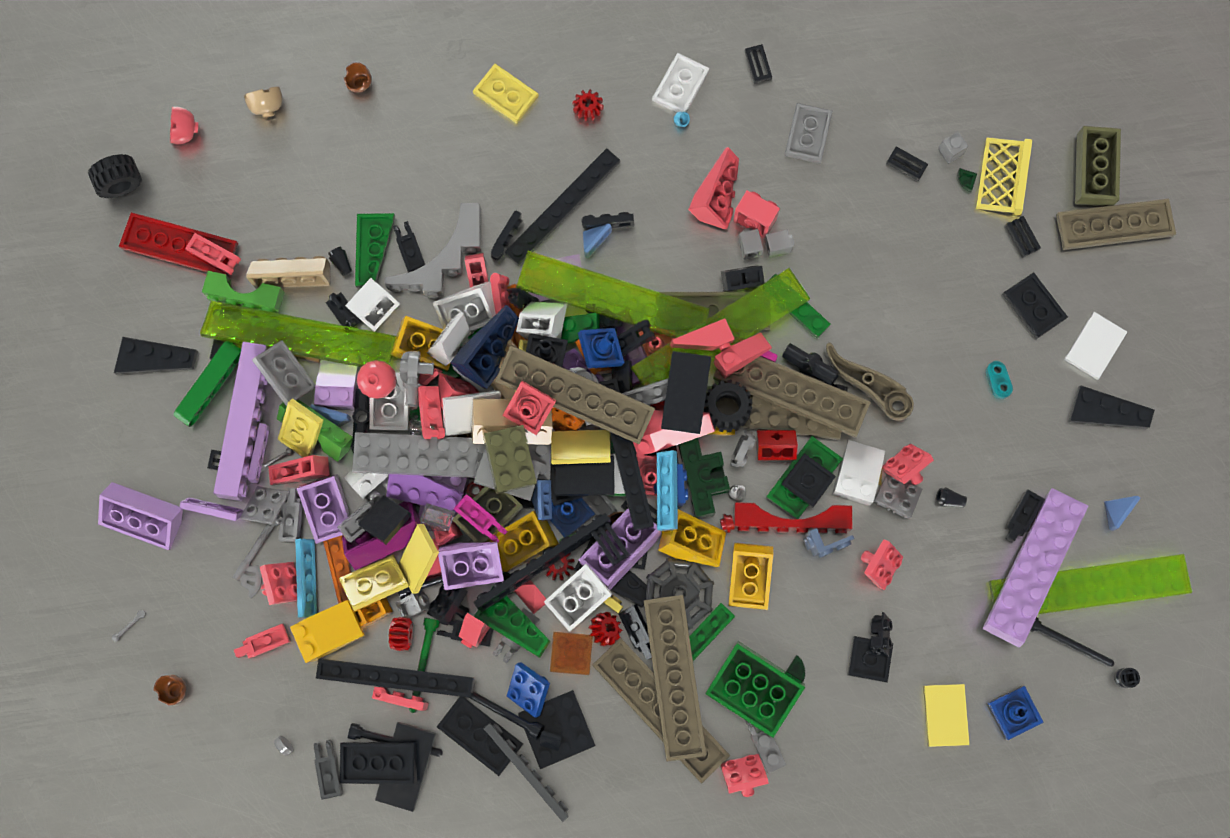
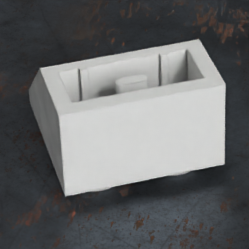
M370 278L345 306L375 332L400 303Z
M530 302L519 315L516 332L525 339L529 338L530 333L561 339L567 304Z
M351 470L344 476L350 486L365 502L370 500L374 502L379 497L381 498L387 494L389 474L353 473Z

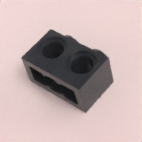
M759 265L721 271L723 290L726 291L765 285L763 268Z

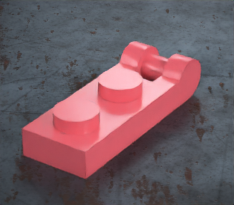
M196 233L185 248L188 252L229 275H232L234 272L233 268L241 261L238 256ZM225 258L230 259L227 265L223 263Z
M493 273L490 277L495 312L497 314L505 305L510 307L509 293L507 291L509 278Z
M420 386L417 388L423 438L431 439L432 437H437V439H444L445 429L442 423L438 386Z

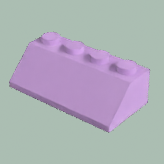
M111 482L100 494L98 525L170 550L182 522L183 509Z
M627 509L611 527L630 556L612 566L598 543L595 542L583 554L579 562L582 566L587 563L606 587L611 590L661 537V531L657 530V525L653 522L654 527L634 532L629 509ZM607 530L606 534L608 535V537L610 538V540L612 541L620 555H624ZM601 536V541L603 542V544L605 545L613 559L616 560V555L614 554V552L612 551L604 537Z

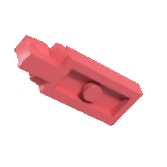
M282 623L246 638L242 642L243 646L235 649L234 653L238 658L245 655L248 658L256 657L291 641L285 625Z
M374 687L372 695L373 699L421 711L427 710L429 704L423 702V697L412 695V698L404 697L405 693L393 691V694H391L386 687Z

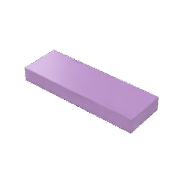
M259 423L247 478L251 483L257 484L259 483L270 432L267 424Z
M190 497L180 502L181 509L233 521L238 520L243 513L242 509Z

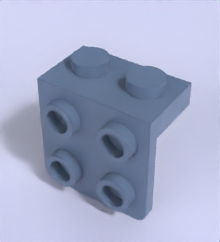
M816 528L804 535L805 539H803L806 549L811 550L813 556L819 555V558L834 552L833 548L835 547L837 551L851 545L850 541L855 538L852 535L824 546Z

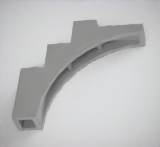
M461 203L455 232L439 255L415 271L398 276L385 277L387 289L392 292H400L401 289L417 292L423 289L424 295L428 296V298L444 296V274L447 276L463 274V252L466 254L481 252L480 204Z

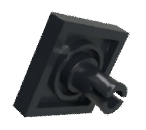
M530 333L526 352L563 368L568 340Z
M442 584L436 599L430 603L427 614L447 626L454 614L464 619L465 615L469 613V608L463 606L461 602L468 591L463 588L445 590L444 584Z

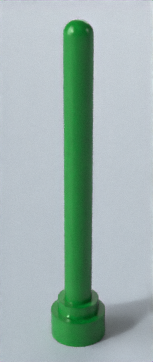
M424 617L423 625L426 632L417 671L426 670L433 632H436V628L439 627L438 620ZM413 691L412 695L420 697L421 692ZM409 708V711L415 713L417 709Z

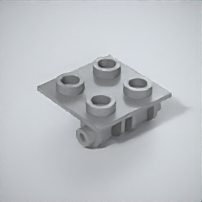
M886 474L874 502L878 506L888 507V511L892 509V513L896 512V514L904 519L906 517L911 518L923 489L909 482L903 484Z
M257 486L240 518L252 522L273 524L274 526L282 524L283 518L280 517L279 512L290 492Z

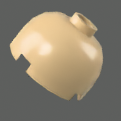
M271 87L267 90L261 89L244 95L248 109L256 115H263V118L274 116L273 112L279 110L282 105L280 87Z

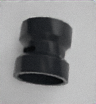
M1121 668L1115 672L1114 681L1121 688H1133L1139 684L1140 675L1134 668Z

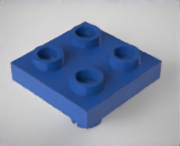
M615 328L579 331L578 336L587 369L617 367L624 364Z
M677 464L678 509L688 500V489H685L684 481H687V471L683 469V464ZM657 482L654 484V494H657Z
M583 498L555 507L552 503V519L549 520L563 537H567L594 517L595 513Z
M520 662L515 665L507 697L536 718L541 715L550 683L544 676L538 675Z
M1025 686L988 703L1006 740H1010L1044 723Z

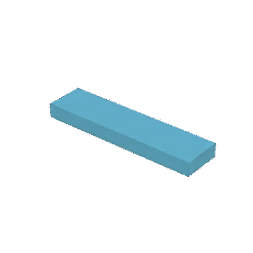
M674 450L657 453V530L659 531L678 529L677 451Z
M295 539L298 618H308L317 614L315 540Z

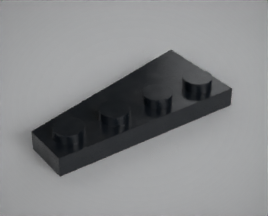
M122 337L114 374L159 372L163 370H193L198 351L196 349Z
M1080 385L1068 422L1148 429L1150 428L1155 410Z
M594 537L589 541L583 554L596 542ZM579 561L574 568L576 572L583 567ZM629 570L610 591L643 608L644 600H646L647 585Z

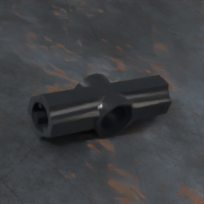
M791 343L783 352L782 357L798 366L802 374L809 377L813 375L831 386L840 374L839 371L825 364L817 353L808 354Z
M356 389L355 408L352 415L354 421L353 447L355 432L370 433V398L364 395L360 389ZM360 415H367L364 422H358Z

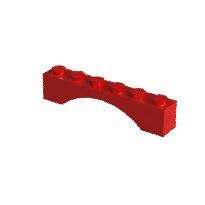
M735 502L733 522L734 527L738 528L739 532H749L750 529H757V532H769V529H777L778 533H788L789 530H796V533H807L808 530L817 528L819 534L835 531V534L843 535L847 534V531L852 530V506L832 505L826 511L816 516L793 520L771 515L755 503Z

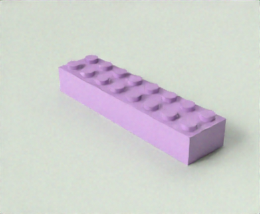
M249 342L242 343L213 492L218 498L242 502L243 497H246L248 493L246 480L250 469V459H252L254 451L253 444L256 441L258 429H256L257 423L261 422L262 419L260 407L261 403L264 404L266 398L264 386L268 385V381L252 359L267 350L266 345Z
M1053 488L1048 492L982 629L1017 647L1025 643L1088 505Z

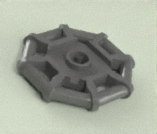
M670 557L666 558V561L655 571L647 575L646 600L657 599L654 598L655 584L660 585V596L658 598L675 596L677 588L684 590L683 596L688 629H692L707 613L712 612L714 581L710 580L697 563L671 559ZM675 567L688 568L687 574L676 573ZM669 569L671 575L664 581L659 579ZM694 572L703 582L699 585L692 577ZM705 588L704 602L699 601L700 589ZM696 605L701 609L691 617L689 611Z

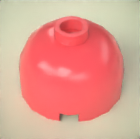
M172 107L170 143H188L193 139L194 133H198V122H195L194 115L186 108Z
M374 360L367 362L360 368L357 374L358 388L369 398L379 399L386 397L396 386L397 377L395 371L384 361Z

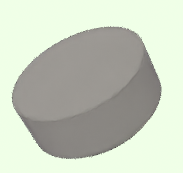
M279 736L274 741L276 748L283 755L288 756L293 751L292 745L285 737Z

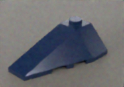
M505 305L459 350L450 363L463 376L482 388L488 389L500 371V368H498L502 357L506 355L505 348L508 340L512 339L519 317L508 305Z

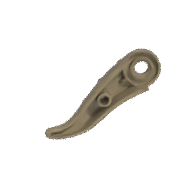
M827 343L826 352L833 368L839 371V376L869 396L888 418L901 421L911 415L914 402L904 386L878 371L844 359L837 353L832 343ZM900 401L904 407L902 410L897 411L893 408V403Z

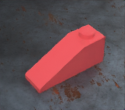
M484 253L465 256L470 287L489 282Z
M724 318L673 339L670 346L671 348L709 351L720 349V351L729 348L735 339Z
M758 333L716 355L714 365L723 378L726 379L772 349L762 333Z
M311 455L268 466L270 485L315 480L330 476L328 457Z
M467 613L459 633V637L463 639L461 643L470 649L472 646L478 647L490 627Z

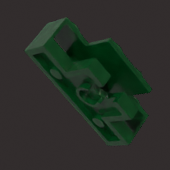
M698 438L680 443L678 447L683 468L687 471V486L694 516L698 519L714 516L716 512L712 496L729 493L730 490L728 478L723 470L724 461L722 453L717 452L702 456Z

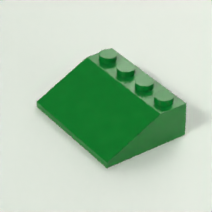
M737 641L705 694L774 738L805 689V683Z

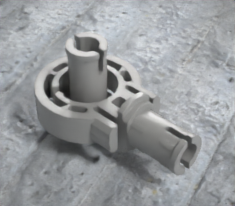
M420 351L405 352L400 361V378L406 389L405 406L409 407L417 406V388L422 386V384H418L420 374L433 375L434 363L420 362Z

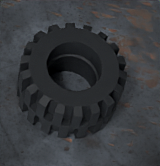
M126 154L105 157L93 164L88 170L97 196L101 198H116L126 195L135 190L142 182V177L133 157Z
M724 380L719 381L718 385L716 383L713 384L712 388H709L707 391L704 412L710 413L714 428H719L720 432H723V430L731 432L732 429L737 431L740 426L743 427L750 417L753 404L752 399H750L751 394L746 392L744 385L740 387V383L737 381L733 384L732 380H728L727 383H724ZM722 398H731L738 404L739 410L731 415L723 414L717 409L716 402Z

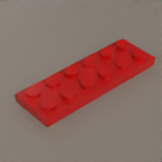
M131 212L119 247L123 250L196 270L228 275L223 270L188 252L185 248L195 233L234 255L238 242ZM225 258L223 263L227 265L230 259Z

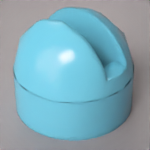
M682 111L677 112L673 118L674 123L677 126L686 127L690 121L689 114Z

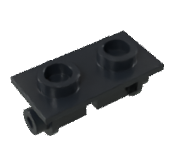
M517 286L516 288L507 289L510 293L508 296L509 302L518 309H524L530 302H540L538 298L526 292L527 290L523 287Z
M341 292L337 295L335 293L329 295L330 300L325 303L346 332L362 322L345 306L348 301Z
M882 612V616L875 615L872 619L871 633L878 634V636H871L870 650L874 655H880V652H884L889 657V649L892 648L890 631H892L893 625L891 619L884 612Z

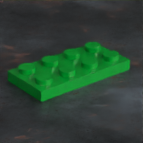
M811 436L799 452L797 459L793 460L766 496L768 500L794 519H799L809 505L784 488L782 483L804 453L831 473L835 471L843 460L841 456L813 436Z

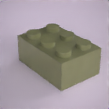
M523 425L484 433L483 440L496 494L537 484Z
M484 487L473 498L502 527L523 508L512 495L504 492L496 494L494 489ZM457 514L452 519L474 542H489L491 540L485 534L483 535L460 514ZM494 525L488 530L494 535L499 532Z

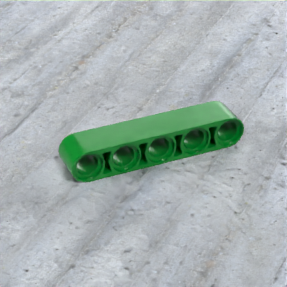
M229 340L223 343L174 411V417L188 427L196 423L239 363L241 348Z

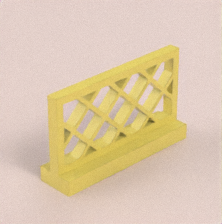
M986 138L976 209L1010 212L1016 216L1022 215L1032 139L1016 141ZM989 144H998L1001 150L993 154L989 150ZM1011 146H1018L1019 152L1014 156L1007 150ZM1002 152L1010 158L1003 164L996 158ZM991 160H994L998 165L993 171H990L986 166ZM1012 161L1017 169L1009 173L1004 166ZM1000 169L1007 175L1001 181L993 175ZM991 177L996 184L988 189L984 181ZM1008 179L1014 183V187L1009 191L1002 185ZM999 186L1004 194L996 198L991 191ZM987 194L994 200L989 205L981 204V198ZM1007 196L1012 201L1011 207L1003 206L999 201Z

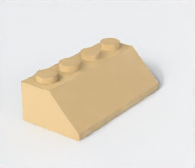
M315 256L313 259L296 257L295 260L277 258L274 261L258 259L251 262L247 272V279L256 289L262 283L278 287L330 285V263L323 256Z
M473 399L471 431L473 444H484V433L519 426L502 416L511 399ZM552 410L537 435L524 428L528 444L551 445Z

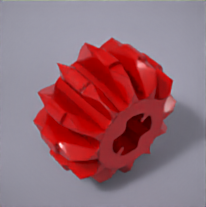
M589 89L588 93L582 90L581 95H575L576 100L572 102L574 106L573 112L578 113L577 117L579 119L584 116V121H587L590 117L594 121L595 115L600 117V111L604 109V105H602L603 99L599 97L598 92L592 94V90Z
M571 553L560 559L563 564L562 568L556 569V566L553 564L547 568L549 570L545 575L548 577L553 573L552 580L554 581L557 579V575L563 581L564 577L562 574L564 573L567 577H570L571 575L567 570L574 571V567L569 564L575 562L574 559H568Z
M610 612L598 613L590 620L592 625H589L588 628L592 630V633L589 636L595 637L594 643L599 642L600 646L612 645L621 638L619 633H621L622 629L618 626L621 622L616 621L617 615L611 616Z
M405 617L392 619L388 635L391 649L397 651L409 650L413 639L411 619Z

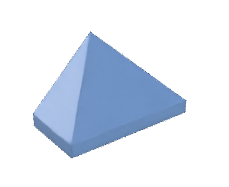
M610 224L583 231L584 255L587 259L612 232Z
M313 404L310 406L338 427L345 425L351 420L348 414Z
M537 480L532 503L538 520L552 519L551 480Z
M1139 496L1104 502L1110 530H1116L1121 526L1140 500Z

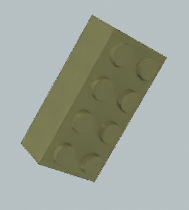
M1083 126L1077 133L1076 205L1105 207L1113 206L1119 201L1121 129Z

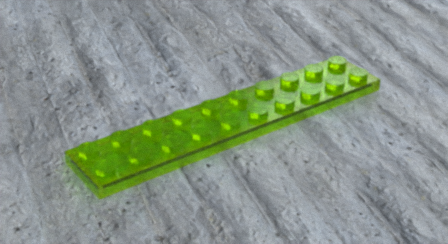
M531 251L527 252L516 288L605 315L631 325H636L643 320H649L651 331L672 338H678L705 327L710 310L691 302Z
M788 268L683 335L725 318L735 339L730 344L732 346L761 332L808 302L810 297L791 269ZM670 343L633 365L631 369L641 384L646 386L669 378L672 351L711 356V363L714 361L715 356L722 351L720 349L709 351L671 348Z
M216 301L210 302L200 331L201 337L230 341L237 344H242L243 342L266 345L267 348L283 340L294 355L362 367L367 362L374 360L384 361L390 365L391 353L396 340L394 335Z
M1180 554L1058 571L1038 614L1190 594L1192 589L1185 556ZM1006 578L989 581L993 606Z

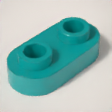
M1000 361L991 362L986 368V376L992 393L999 399H1005L1013 391L1006 366ZM994 368H999L1000 373H996ZM1004 385L1006 387V391H1002L1000 386Z

